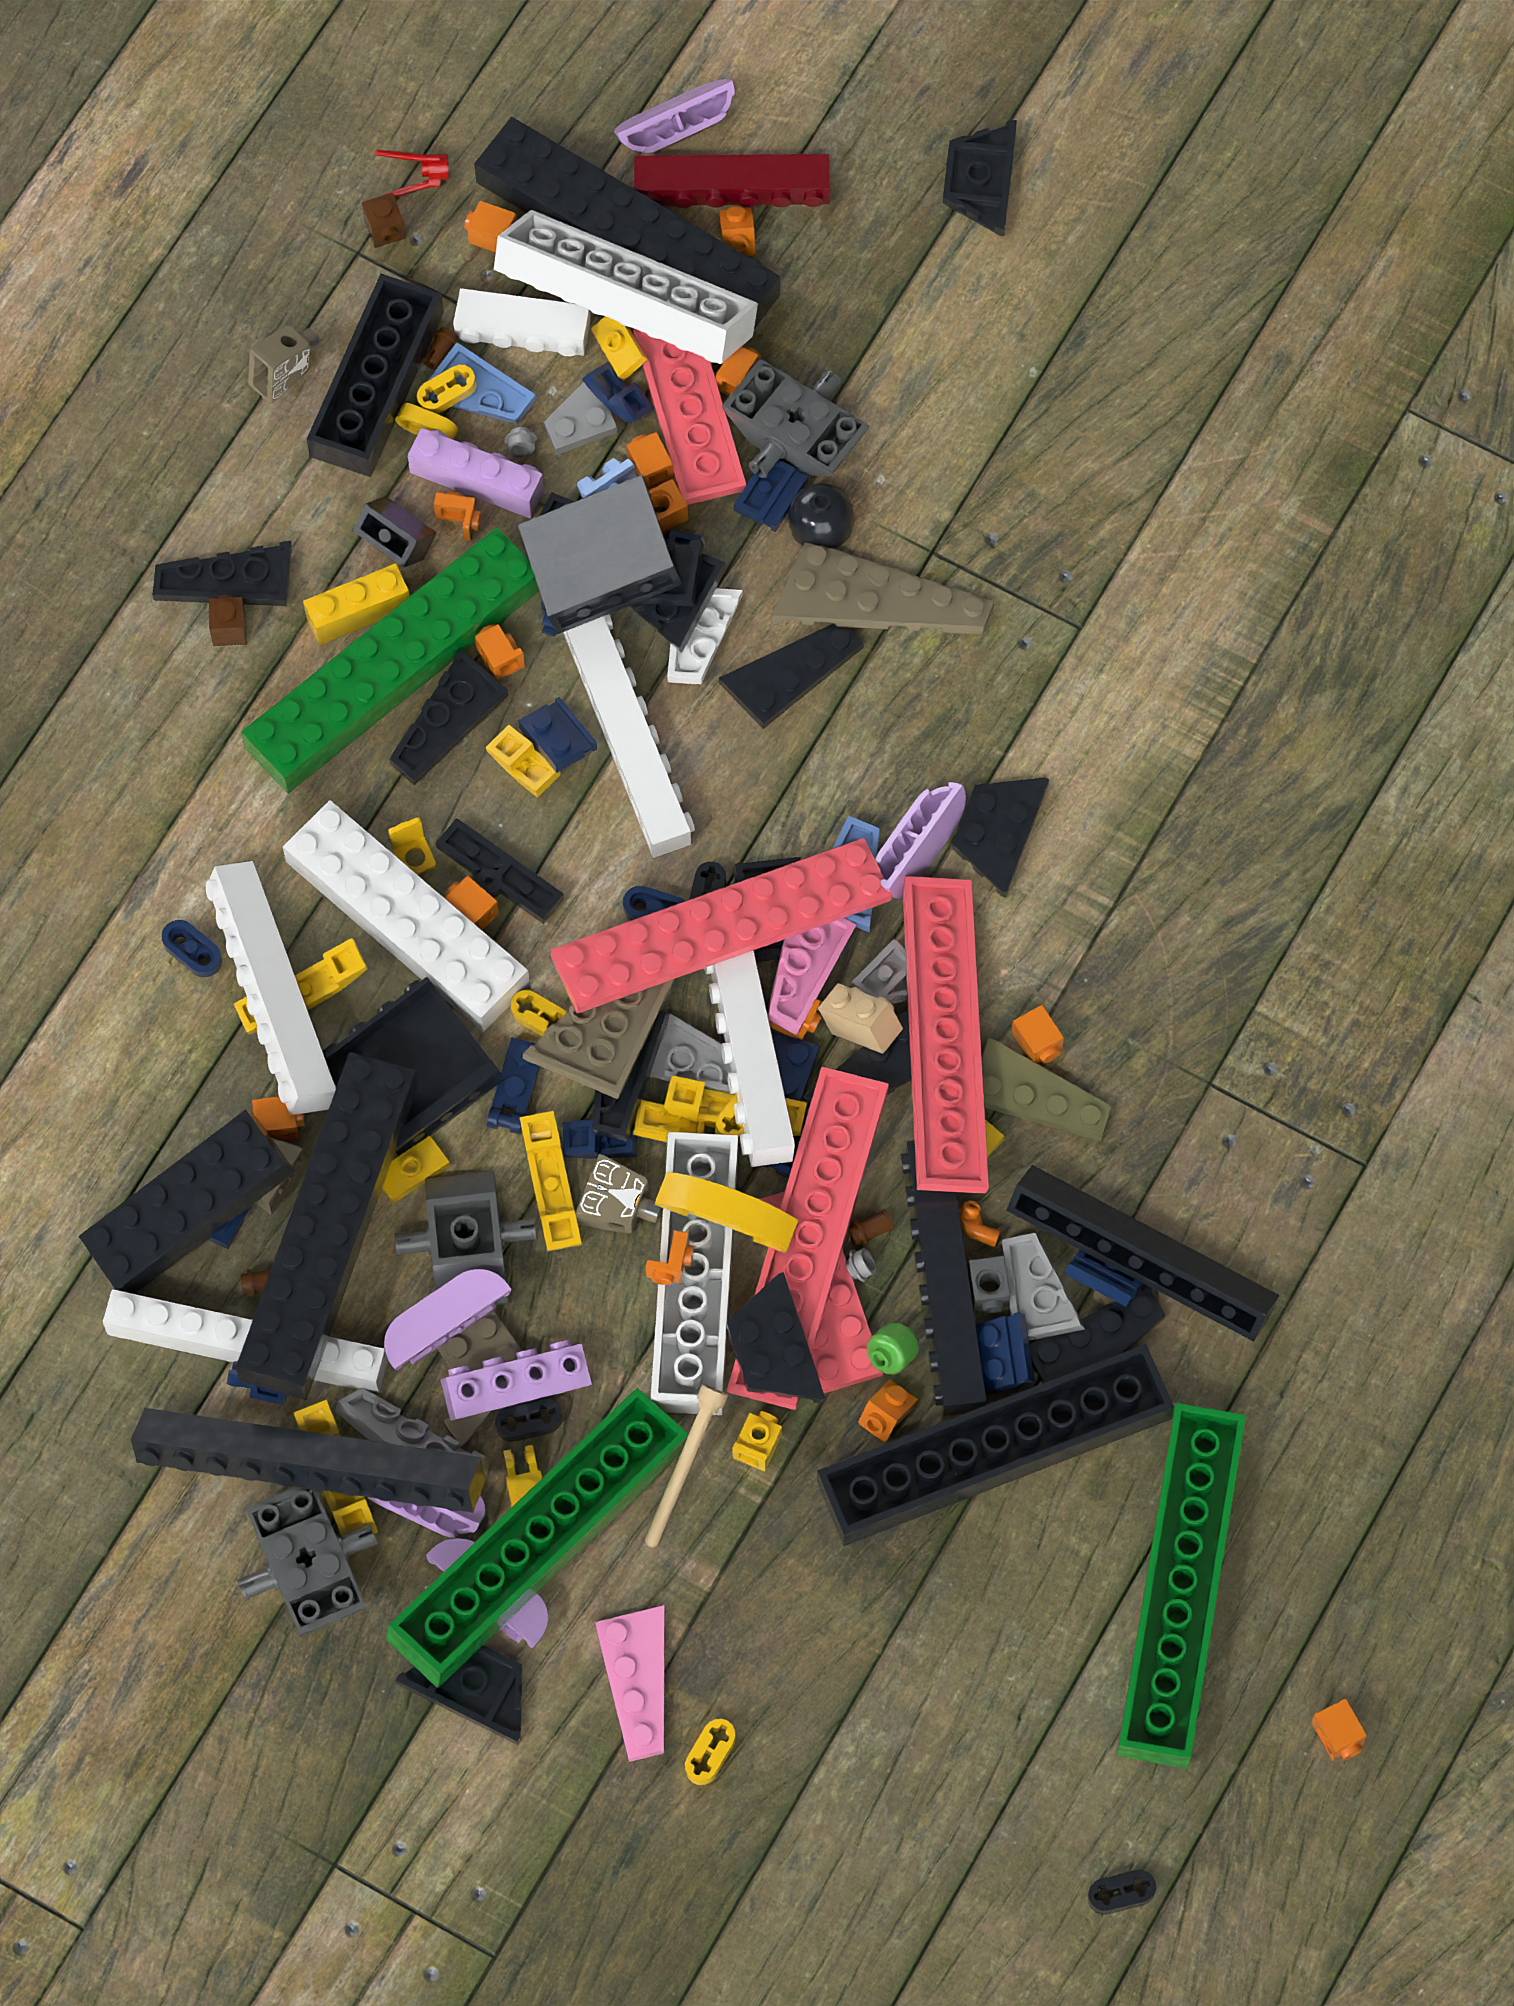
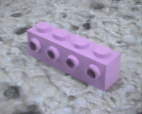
M421 428L408 453L411 474L530 519L544 493L543 474L535 467L528 464L521 466L513 463L499 453L489 454L481 451L470 442L462 441L460 443L452 440L438 430L428 431Z
M570 1340L550 1344V1352L538 1354L537 1348L516 1353L517 1360L504 1363L502 1356L482 1361V1369L470 1371L469 1365L448 1370L450 1377L443 1378L440 1381L450 1421L592 1385L582 1344L572 1346Z

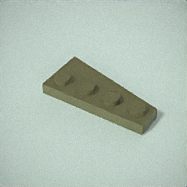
M988 1037L982 1056L984 1108L1100 1142L1102 1141L1111 1112V1105Z

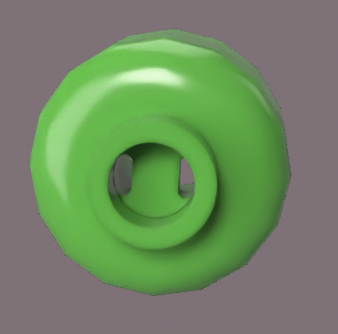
M892 1322L883 1326L867 1343V1354L872 1365L877 1370L890 1375L903 1371L915 1360L919 1352L915 1333L901 1323Z

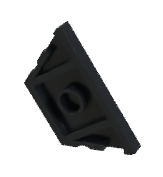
M1017 120L1007 121L1006 126L992 131L986 128L975 132L971 136H961L949 141L943 204L999 236H1004Z
M1048 778L979 784L974 786L952 843V849L963 860L970 862L973 870L981 877L989 880L997 888V893L1002 897L1006 898L1048 788Z
M784 1272L779 1273L737 1311L725 1325L746 1390L760 1394L769 1392L774 1393L778 1397L790 1399L798 1397L813 1400L814 1403H823L825 1395Z
M482 1645L439 1688L428 1680L415 1666L405 1674L402 1672L397 1676L395 1680L397 1685L516 1745H519L521 1741L522 1664Z

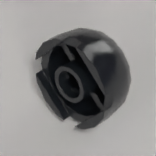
M826 483L811 484L801 489L794 496L788 512V522L792 536L802 546L805 542L829 548L833 546L837 548L843 545L851 536L854 527L853 506L846 493L837 486Z

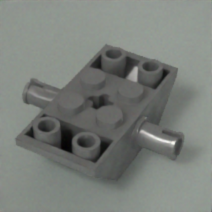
M759 359L722 405V409L748 442L761 449L754 460L749 463V468L754 474H757L761 469L759 477L766 478L777 461L781 460L795 467L796 471L802 474L832 476L869 429L868 424L827 400L841 384V379L836 373L829 378L832 371L824 370L821 377L809 389L764 360Z
M494 1171L426 1178L425 1189L429 1227H426V1231L395 1233L397 1256L428 1252L429 1255H432L436 1290L461 1273L473 1269L489 1270L498 1274L506 1282L502 1247L506 1246L505 1243L537 1240L534 1218L507 1222L499 1219ZM462 1233H469L470 1237L462 1239ZM503 1296L494 1304L496 1306L507 1305L508 1296Z
M294 1487L246 1508L268 1564H266L267 1568L237 1579L245 1601L272 1588H275L276 1591L280 1590L300 1637L367 1609L347 1560H349L348 1556L373 1545H378L369 1523L345 1535H335L317 1491L303 1487ZM310 1558L313 1565L306 1567L302 1561Z

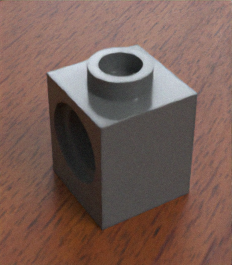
M1004 1256L969 1260L968 1274L974 1311L982 1310L983 1313L992 1314L1002 1311L1003 1307H1009L1010 1293ZM991 1281L997 1284L999 1288L995 1292L989 1293L982 1290L980 1286L984 1282Z

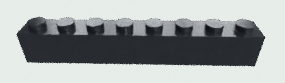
M915 1140L907 1141L906 1153L900 1155L903 1174H909L911 1186H905L907 1207L914 1206L915 1219H910L912 1240H919L920 1251L914 1252L916 1272H923L925 1283L919 1285L921 1306L928 1305L929 1318H924L926 1339L933 1340L934 1351H928L929 1366L931 1372H937L939 1384L933 1385L935 1406L942 1405L943 1417L962 1415L986 1406V1395L956 1192L917 1190Z
M1034 1165L1028 1169L1017 1183L1006 1211L1253 1342L1268 1322L1279 1298V1294Z

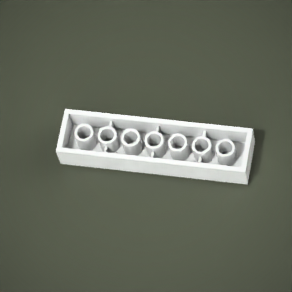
M530 210L498 235L494 270L506 274L511 279L530 284L537 290L546 291L561 297L566 302L575 303L590 309L595 314L614 319L624 326L633 327L645 332L652 338L662 339L674 344L681 350H688L698 354L710 362L722 364L753 337L758 303L543 214Z
M331 800L283 846L287 864L420 979L423 980L425 977H428L440 995L480 1031L484 1032L510 1006L511 999L517 992L526 990L530 986L529 972L523 965Z
M668 1132L666 1173L673 1172L693 1176L736 1190L739 1150L738 1135ZM663 1208L660 1262L668 1263L674 1230L688 1233L689 1245L694 1246V1254L691 1267H684L681 1283L673 1282L672 1285L658 1284L651 1400L664 1412L698 1414L700 1407L697 1406L699 1402L697 1395L702 1384L724 1392L727 1329L725 1325L729 1314L734 1230L690 1213L686 1217ZM719 1408L717 1414L713 1413V1415H722L723 1409Z

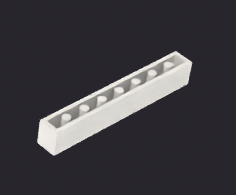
M608 614L565 631L563 634L652 857L655 858L691 845V832L695 831L689 812H682L679 804L683 802L680 788L677 783L671 784L668 777V774L671 773L669 761L665 753L660 755L656 745L660 744L657 731L654 725H647L644 717L648 715L645 701L642 696L636 697L633 687L637 686L632 669L630 667L625 668L621 659L625 658L624 650L620 640H613L610 630L614 628L611 617Z
M250 861L215 866L210 879L206 882V894L208 899L214 903L217 925L220 929H223L226 937L227 953L230 958L234 959L237 967V981L241 987H244L246 992L247 1008L250 1015H254L259 1042L265 1045L268 1054L269 1070L272 1074H275L279 1084V1098L282 1103L286 1104L289 1115L328 1110L336 1088L254 863Z
M750 951L706 967L704 970L706 975L711 974L713 983L709 984L710 999L712 1004L718 1005L719 1013L715 1014L716 1028L718 1034L723 1033L725 1043H722V1057L724 1064L730 1063L732 1073H728L729 1090L731 1094H737L738 1103L734 1104L736 1123L743 1124L744 1134L740 1135L743 1155L749 1154L751 1167L792 1162L795 1143L754 951Z
M113 1289L103 1319L107 1335L229 1362H238L252 1320ZM329 1337L314 1380L357 1390L364 1388L371 1393L379 1394L388 1362L385 1349Z

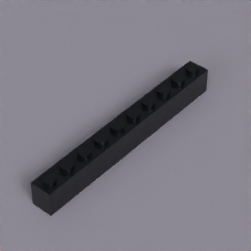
M144 1408L131 1438L136 1462L148 1466L156 1465L176 1468L181 1471L189 1470L210 1473L215 1476H230L243 1478L248 1481L257 1480L277 1483L282 1486L290 1485L310 1488L315 1491L324 1490L344 1493L349 1496L357 1495L377 1498L383 1501L411 1503L416 1506L438 1507L450 1511L473 1513L485 1483L482 1460L478 1456Z

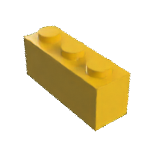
M395 563L306 599L303 603L308 623L318 644L322 645L380 621L409 598L410 595Z

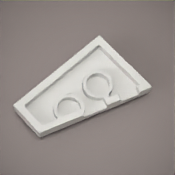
M716 588L683 652H679L670 643L668 682L702 684L743 596L742 590Z

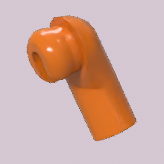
M972 1200L965 1201L962 1204V1208L959 1209L960 1222L964 1234L968 1238L996 1247L1001 1231L983 1224L979 1213L981 1208L977 1202Z

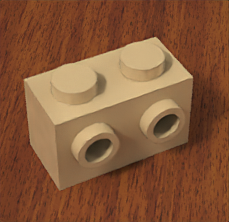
M838 983L818 1007L833 1035L882 1054L903 1029L894 1012L895 1008L889 1000L881 996L878 998L870 996L857 987L849 988Z

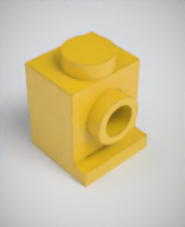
M760 1411L758 1416L749 1413L741 1433L733 1445V1459L765 1472L782 1436V1426L777 1424L779 1420L775 1416ZM757 1431L765 1434V1437L761 1440H756L752 1434Z

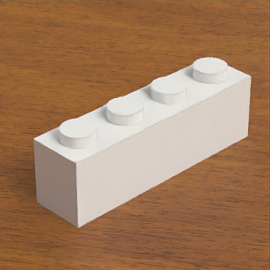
M460 288L453 324L454 332L458 335V339L466 343L485 342L493 343L501 348L515 346L526 348L532 352L545 350L558 352L563 356H584L591 317L590 309L578 304Z

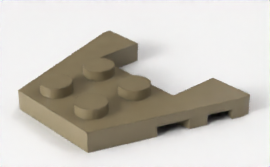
M493 1310L466 1330L451 1338L444 1345L436 1349V1351L449 1369L469 1365L470 1371L482 1369V1361L503 1356L504 1363L517 1360L516 1353L521 1352L522 1349ZM410 1361L406 1362V1363L403 1364L402 1366H403V1367L406 1366L407 1364L410 1363ZM492 1411L450 1421L449 1417L443 1423L453 1439L460 1442L459 1447L463 1450L471 1442V1438L477 1430L483 1427L490 1418Z

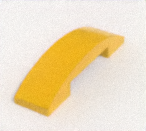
M353 938L322 954L324 957L322 961L295 975L307 1011L347 987L368 969ZM247 997L234 1003V1006L246 1032L252 1034L257 1032L258 1026L254 1015H250L248 1011Z
M671 1075L664 1108L697 1123L701 1121L706 1126L715 1128L719 1114L734 1094L705 1089V1082ZM785 1098L793 1136H800L807 1102ZM736 1119L730 1126L725 1125V1131L737 1129Z
M554 1111L520 1117L547 1252L582 1245Z
M673 1172L666 1173L654 1204L686 1217L690 1213L754 1237V1242L784 1253L788 1250L798 1224V1219L750 1195L711 1181Z
M327 1400L293 1413L301 1431L340 1436ZM323 1490L341 1536L364 1527L368 1523L372 1528V1532L374 1534L378 1533L364 1496H349L344 1493Z

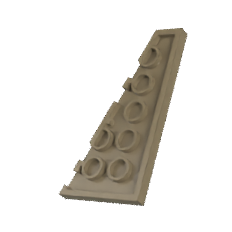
M805 542L772 614L771 623L783 624V620L802 621L801 625H814L816 621L833 622L836 627L889 629V626H907L909 631H920V627L939 628L942 632L983 634L993 611L994 601L823 545L817 546Z
M675 979L578 1014L572 1004L568 1012L555 1025L552 1024L544 1032V1035L523 1053L522 1059L619 1099Z

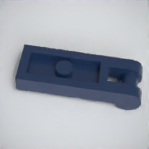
M511 1037L501 1072L505 1080L497 1086L486 1127L498 1129V1126L510 1129V1133L521 1135L520 1117L527 1116L541 1067L522 1059L523 1053L531 1045L533 1046L534 1042ZM504 1107L514 1109V1115L503 1113Z

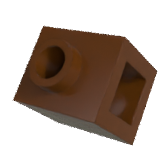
M393 192L362 202L365 224L374 248L406 239L403 218Z
M222 595L218 598L209 599V630L213 646L247 645L246 611L242 597Z

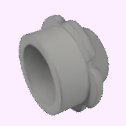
M516 427L505 436L504 442L507 444L508 450L512 455L526 456L535 450L537 436L526 427Z
M865 1248L859 1251L852 1249L849 1252L850 1258L846 1260V1268L853 1279L858 1278L862 1282L869 1280L870 1276L874 1275L877 1271L875 1261L870 1252Z

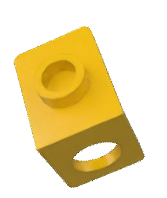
M420 817L402 822L388 830L391 848L395 856L414 873L420 875L436 868V861L424 837ZM419 850L425 855L423 864L417 867L408 865L405 858L410 851Z

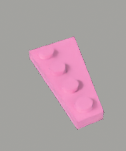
M842 918L784 939L767 1011L769 1021L797 1035L813 1005L814 999L816 1000L856 924Z
M664 1605L595 1622L629 1762L664 1753Z

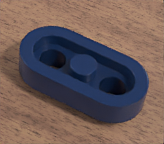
M635 886L625 893L623 897V910L630 920H635L685 902V900L679 896L645 886ZM638 903H643L646 905V908L644 910H636L634 906Z
M174 920L164 927L162 942L165 950L194 975L210 977L219 971L222 965L219 948L193 925L184 920ZM178 937L186 939L183 944L178 945L174 943ZM203 958L211 960L208 965L199 964Z

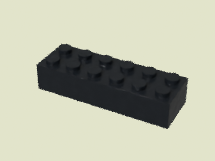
M380 273L306 439L311 458L368 477L372 476L396 422L395 418L405 402L422 363L421 360L427 352L434 336L433 334L444 313L442 293Z
M245 1109L80 1234L79 1238L114 1289L135 1294L294 1174L295 1170L258 1118Z

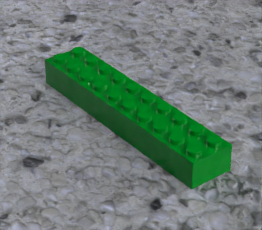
M496 527L242 730L241 735L244 748L289 794L453 662L459 648L465 652L474 645L475 636L478 635L480 630L491 624H500L539 592V588L529 559Z
M637 1387L388 1625L386 1640L439 1688L681 1454L689 1434Z
M1181 1403L1175 1404L1117 1756L1185 1769L1189 1767L1246 1415Z

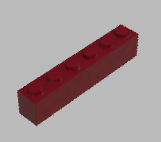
M829 154L634 156V189L662 206H676L679 208H688L695 205H707L712 208H719L724 205H740L749 208L756 205L786 207L788 205L804 204L809 207H817L822 204H829Z

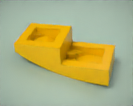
M510 725L485 747L486 751L513 778L537 798L561 775L560 771L556 773L545 758L534 749L531 741Z

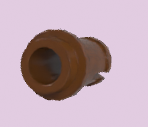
M441 327L439 331L434 332L435 339L421 360L430 369H433L435 365V371L457 343L456 340L458 339V335L445 327Z
M883 1210L881 1213L860 1222L853 1220L847 1232L854 1246L859 1244L866 1246L868 1240L888 1231H893L894 1226L887 1211Z
M247 1269V1273L240 1274L243 1295L250 1294L251 1297H254V1293L263 1292L271 1269L251 1272L250 1269Z

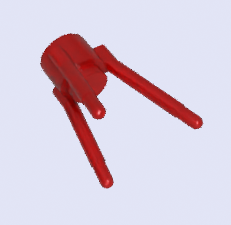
M376 149L374 152L377 156L422 162V177H429L427 181L396 189L384 195L393 192L394 197H399L426 188L440 187V180H448V154L425 155Z

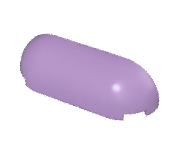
M723 79L696 87L629 118L618 125L614 132L620 142L631 150L643 153L657 151L722 120L727 115L726 112L731 104L732 96L735 94L733 81Z
M948 782L949 786L940 787L929 791V789L923 791L877 854L875 860L884 879L880 880L881 886L888 892L891 891L893 898H903L905 876L922 877L956 830L963 815L966 801L963 785Z
M473 1269L456 1276L393 1320L387 1329L384 1340L385 1353L390 1364L395 1370H399L408 1361L412 1365L420 1361L496 1308L494 1302L503 1296H508L511 1288L502 1277L489 1270Z
M479 1496L473 1513L450 1511L431 1506H416L411 1503L383 1501L367 1497L384 1508L451 1538H456L458 1534L474 1533L485 1515V1504L481 1496Z
M461 1538L445 1540L428 1552L426 1555L427 1560L444 1572L475 1542ZM536 1593L500 1630L517 1643L525 1639L530 1648H533L542 1638L548 1622L547 1608L542 1598Z

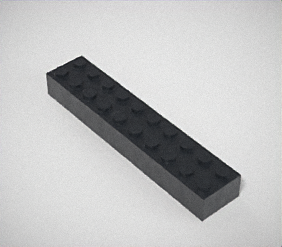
M512 116L474 163L477 184L526 213L533 210L758 303L754 329L780 296V276Z
M349 1052L236 1365L239 1381L303 1400L308 1399L418 1088L415 1070Z
M1144 1344L817 1470V1484L842 1544L846 1546L1172 1419L1174 1405L1147 1344Z

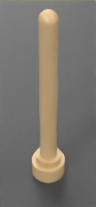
M702 1384L697 1395L699 1399L697 1406L700 1409L645 1537V1543L648 1547H656L658 1545L713 1413L717 1414L719 1408L723 1409L728 1398V1394L716 1388Z

